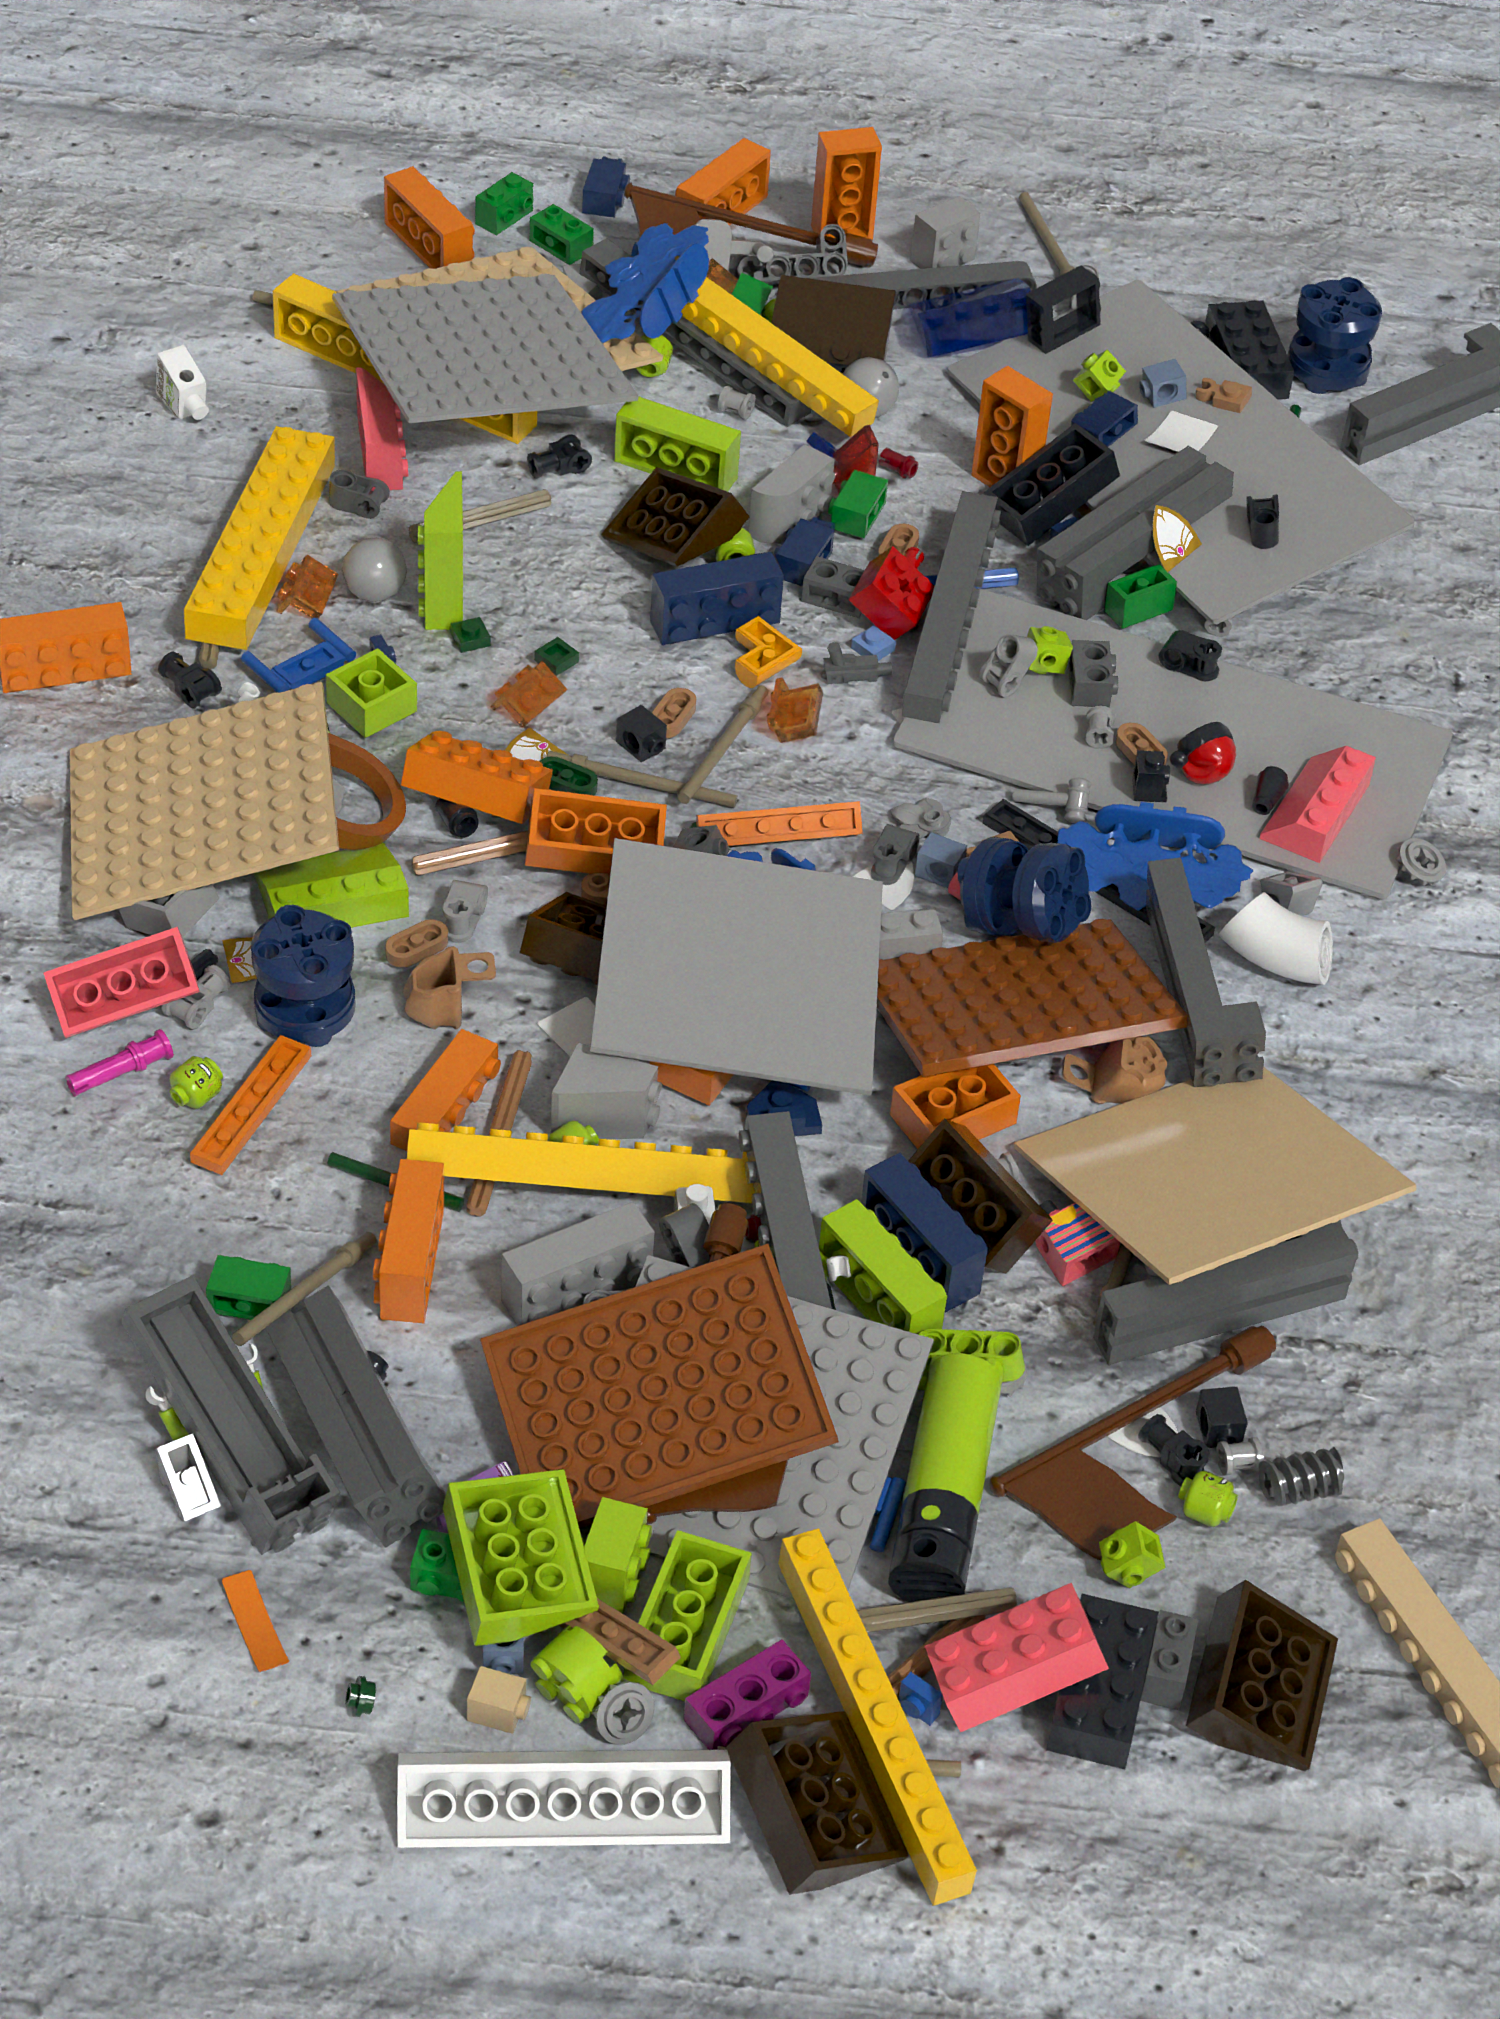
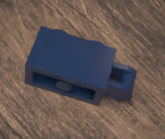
M603 156L602 159L593 158L583 188L582 213L615 218L618 207L622 208L624 205L625 186L630 183V175L626 174V163H623L622 159H611L607 156Z
M814 516L811 521L801 518L794 529L790 528L788 530L785 542L782 546H777L774 551V555L782 569L784 581L803 587V579L815 557L828 559L831 556L835 523L826 522Z

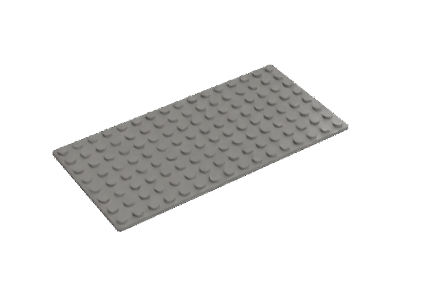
M1134 280L1100 296L1101 325L1047 354L1028 341V331L1025 330L948 367L949 375L979 403L981 402L983 380L1007 365L1052 392L1053 397L1046 439L1047 445L1071 427V421L1077 413L1083 412L1084 409L1092 405L1093 401L1091 402L1073 379L1082 370L1083 366L1081 363L1092 353L1099 355L1108 349L1126 371L1119 379L1121 385L1114 393L1138 405V424L1109 446L1114 451L1120 477L1085 503L1092 511L1178 453L1177 451L1145 441L1157 430L1171 411L1217 425L1218 428L1199 452L1206 455V462L1210 465L1216 461L1234 472L1232 496L1191 524L1202 545L1168 572L1177 581L1176 591L1211 624H1219L1414 527V518L1141 280ZM1077 307L1054 317L1053 321L1076 310ZM1176 359L1186 374L1187 399L1153 408L1149 400L1143 398L1140 392L1139 381L1142 380V368ZM1203 378H1210L1219 385L1224 380L1251 386L1252 396L1241 413L1213 407L1212 400L1207 402L1197 400L1196 388H1202ZM1278 494L1279 542L1276 546L1269 549L1257 548L1251 542L1250 526L1247 522L1246 496L1260 499L1271 498L1272 495ZM1156 549L1143 558L1151 567L1158 564L1163 567Z
M980 589L977 608L971 607V609L975 610L972 627L965 628V630H969L966 649L960 648L963 651L960 670L954 669V671L958 672L954 691L948 690L949 693H952L949 711L942 712L940 723L905 717L893 738V745L897 748L1035 791L1068 793L1067 789L1070 788V779H1086L1091 782L1087 807L1099 811L1103 807L1113 804L1140 807V803L1145 802L1134 801L1132 782L1134 764L1116 745L1118 728L1125 723H1138L1143 725L1163 745L1168 753L1166 765L1170 766L1169 784L1166 785L1167 802H1147L1154 803V809L1173 811V807L1176 806L1187 808L1186 813L1211 817L1220 822L1225 829V838L1218 846L1234 845L1242 852V856L1300 874L1321 878L1322 881L1380 899H1386L1401 866V863L1396 860L1399 855L1397 849L1404 841L1412 838L1453 733L1449 729L1220 660L1217 661L1219 666L1218 677L1212 681H1200L1192 676L1168 670L1160 663L1158 654L1164 643ZM1043 626H1049L1059 631H1066L1070 642L1072 640L1110 641L1111 654H1116V671L1113 673V676H1118L1117 695H1112L1110 709L1115 713V722L1111 726L1114 732L1113 743L1106 748H1093L1087 744L1086 731L1089 729V725L1086 721V714L1092 707L1072 706L1068 665L1065 674L1050 672L1038 674L1028 669L1019 688L1008 697L1001 696L997 691V687L991 682L983 681L980 678V670L989 659L998 640L1006 634L1027 637L1030 627L1042 628ZM1210 722H1221L1230 730L1236 746L1237 756L1233 769L1228 776L1212 784H1197L1188 780L1182 769L1175 768L1170 762L1171 754L1178 750L1177 743L1188 733ZM1343 746H1349L1376 757L1369 787L1320 863L1259 839L1261 832L1311 757ZM1268 766L1281 768L1288 775L1289 786L1270 814L1261 815L1256 813L1252 808L1258 774Z

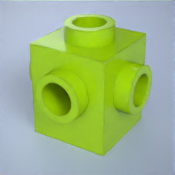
M1107 349L1099 355L1092 353L1081 363L1083 366L1082 370L1075 376L1073 381L1092 402L1096 398L1103 396L1104 393L1107 394L1108 390L1114 392L1121 385L1119 379L1126 371Z
M1043 626L1042 628L1030 627L1027 637L1033 639L1036 643L1037 656L1030 665L1029 670L1038 674H1046L1047 672L1065 674L1073 649L1066 631H1059L1049 626Z
M1136 1521L1116 1530L1112 1535L1099 1542L1102 1555V1570L1108 1578L1116 1580L1127 1588L1143 1583L1145 1579L1166 1568L1159 1535Z

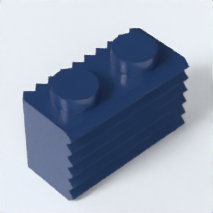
M1108 390L1107 394L1104 393L1103 397L1096 398L1092 405L1084 409L1083 412L1077 413L1071 421V426L1077 423L1109 447L1138 424V405Z

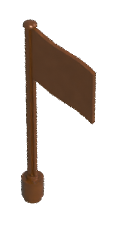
M632 182L628 183L624 189V196L626 199L630 197L636 215L639 239L648 228L652 226L657 227L664 223H667L673 229V234H677L695 225L700 220L699 215L815 246L816 238L819 235L818 233L634 186ZM845 233L847 262L866 267V265L873 266L877 256L878 244L873 243L872 239ZM824 235L825 242L828 245H837L836 238Z
M723 1203L712 1213L703 1244L704 1249L711 1257L710 1262L740 1253L748 1226L747 1212L742 1207ZM789 1459L644 1507L648 1508L647 1524H653L659 1516L692 1511L749 1512L777 1506Z
M1251 1326L1221 1343V1352L1216 1358L998 1477L992 1476L989 1480L991 1491L998 1497H1003L1006 1494L1034 1511L1075 1547L1100 1561L1102 1555L1099 1542L1112 1535L1116 1530L1124 1528L1135 1521L1152 1532L1160 1530L1176 1521L1177 1516L1166 1512L1147 1500L1114 1470L1081 1450L1227 1370L1241 1375L1270 1359L1271 1353L1276 1351V1342L1273 1335L1264 1326Z

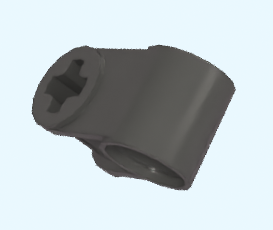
M337 470L330 475L329 503L336 510L347 511L372 519L379 514L381 503L385 502L390 495L387 484L379 479L362 476L349 470Z
M886 824L879 840L873 847L875 863L871 869L872 879L882 881L883 885L896 883L916 854L920 840L919 833Z

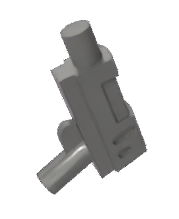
M832 642L828 645L830 657L823 658L825 668L820 673L822 679H827V684L848 683V681L860 680L875 682L878 675H892L891 662L878 663L877 655L855 656L851 653L842 654L840 645L837 642Z

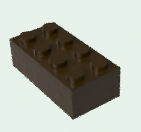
M944 1118L908 1160L909 1163L917 1166L921 1176L931 1187L939 1190L943 1200L950 1208L960 1213L965 1224L972 1232L982 1237L988 1248L985 1267L1007 1274L1053 1221L966 1126Z

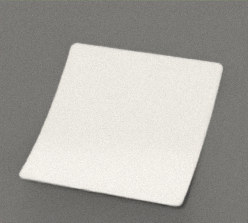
M1171 411L1157 430L1145 441L1177 452L1186 446L1199 451L1218 426Z

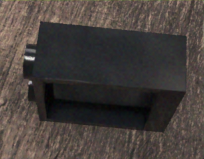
M1080 265L1025 294L1028 341L1047 354L1100 326L1099 278ZM1076 294L1077 309L1053 321V306Z

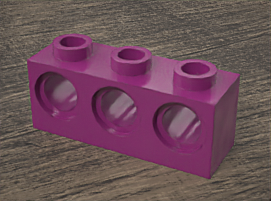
M781 1639L686 1697L684 1721L708 1750H717L718 1746L727 1747L751 1722L773 1720L778 1713L786 1708L799 1706L809 1695L811 1672ZM777 1678H784L787 1681H780ZM744 1698H753V1699H756V1700H754V1701H749V1700H745ZM718 1717V1718H722V1719H724V1720H722V1721H716V1720H713V1719H711V1718Z

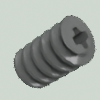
M1332 1447L1330 1451L1319 1449L1315 1454L1308 1451L1303 1453L1301 1457L1297 1454H1292L1287 1457V1460L1283 1457H1277L1273 1462L1270 1460H1262L1260 1462L1259 1483L1261 1490L1267 1499L1273 1497L1279 1507L1285 1505V1494H1288L1293 1504L1299 1502L1301 1491L1307 1501L1314 1499V1489L1317 1490L1321 1498H1326L1329 1491L1328 1486L1331 1487L1336 1496L1342 1494V1483L1344 1481L1343 1463L1335 1447Z

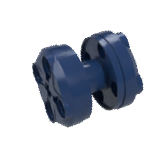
M1345 277L1340 280H1326L1316 284H1307L1301 289L1296 310V322L1299 330L1294 334L1289 345L1288 358L1294 369V375L1305 383L1306 389L1312 393L1324 394L1328 391H1343L1353 387H1361L1367 382L1372 362V348L1369 342L1375 337L1379 329L1382 307L1378 299L1364 288L1360 280Z
M990 837L983 840L969 857L963 858L958 866L957 874L960 883L961 904L965 913V925L970 931L1002 936L1011 935L1020 929L1030 938L1057 943L1068 938L1080 922L1086 921L1091 913L1089 879L1085 867V855L1081 848L1071 847L1067 844L1046 843L1035 845L1028 850L1021 842L1008 838Z
M298 905L280 907L274 917L268 919L258 928L251 942L252 966L257 977L254 989V1009L257 1025L262 1030L268 1031L276 1037L282 1035L297 1042H304L311 1047H322L331 1041L333 1035L339 1033L348 1025L355 1012V987L350 975L354 963L352 930L345 921L338 920L320 911L304 910Z

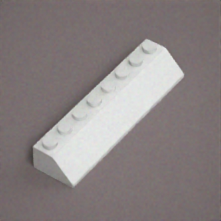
M727 1750L399 1753L398 1848L730 1843V1758Z

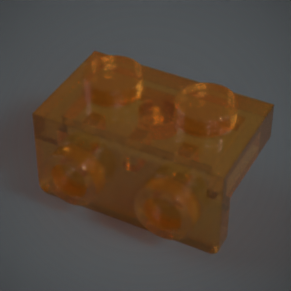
M307 554L299 564L294 562L287 571L285 578L289 581L283 584L277 594L280 602L276 611L282 614L291 605L310 618L319 619L323 614L339 574Z
M541 661L533 669L529 664L515 676L517 682L514 685L508 681L494 693L498 699L490 707L495 711L502 705L516 722L524 728L568 689L548 666Z
M783 677L776 679L774 691L771 692L772 703L770 713L767 714V723L769 729L776 733L780 743L806 739L816 735L823 691L819 683L789 690Z

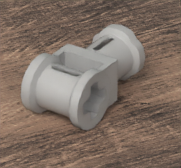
M216 965L205 968L204 975L197 980L200 992L162 1005L163 1013L168 1016H177L184 1020L186 1026L191 1029L198 1028L204 1022L207 1014L214 1009L213 998L231 987L229 977L224 970Z

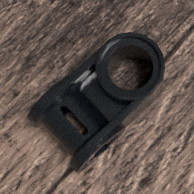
M1278 494L1272 495L1271 498L1260 499L1246 496L1247 522L1250 526L1252 544L1260 549H1269L1276 546L1279 542Z
M1177 630L1168 638L1160 650L1158 658L1160 663L1168 670L1192 676L1200 681H1212L1219 675L1217 661L1222 654V646L1214 640L1205 639L1184 630Z

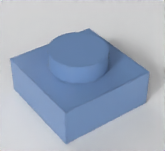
M874 625L854 637L851 644V649L861 656L877 655L878 661L894 652L896 647V641Z

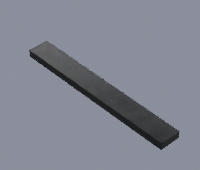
M1002 799L983 815L982 823L999 834L1011 831L1017 840L1024 844L1028 850L1038 844L1058 843V831L1005 799ZM1110 884L1095 892L1150 926L1146 906L1137 911L1120 899V893L1115 884ZM1198 917L1206 943L1214 935L1215 927Z

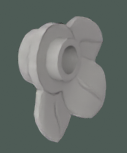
M923 798L917 805L904 803L891 811L893 818L901 823L900 828L919 833L920 839L924 836L928 837L931 832L940 836H945L949 832L951 817L949 813L943 811L942 804L937 800Z

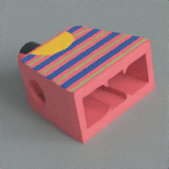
M1047 1200L1039 1205L1053 1221L1036 1239V1247L1062 1286L1116 1259L1120 1241L1077 1203H1073L1062 1210L1051 1200Z

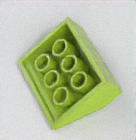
M456 471L425 510L424 525H418V545H424V550H418V569H425V574H418V593H425V598H419V617H425V630H450V623L463 621L462 471Z
M385 843L366 849H347L331 852L254 873L269 919L274 917L276 911L285 905H298L304 910H314L329 914L338 920L345 921L351 928L409 917V888L400 864Z
M564 1469L448 1483L443 1511L474 1646L515 1641L598 1611L599 1605Z

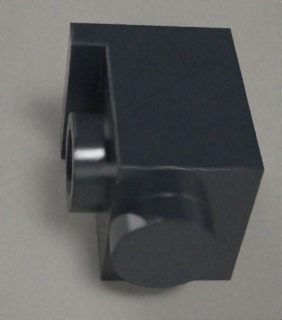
M1137 750L1132 777L1134 801L1167 802L1166 785L1169 784L1170 766L1164 765L1165 756L1163 751Z

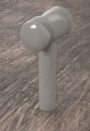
M1072 778L1069 780L1070 788L1067 789L1068 793L1014 789L1013 801L1066 806L1065 810L1067 813L1064 815L1066 821L1070 823L1086 822L1085 814L1088 812L1087 806L1091 782L1083 778Z

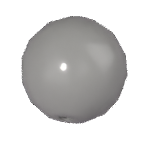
M871 357L861 358L853 361L842 373L879 400L875 417L886 414L897 401L899 394L898 377L894 369L885 361Z
M374 537L363 539L350 548L344 557L342 573L350 592L362 600L377 602L387 600L400 590L405 582L407 567L403 555L397 546L389 540Z

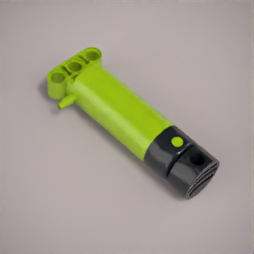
M927 1329L918 1334L934 1339V1343L917 1389L925 1391L888 1577V1584L893 1593L906 1602L965 1594L1002 1382L1019 1379L1025 1371L1021 1340L1014 1333Z

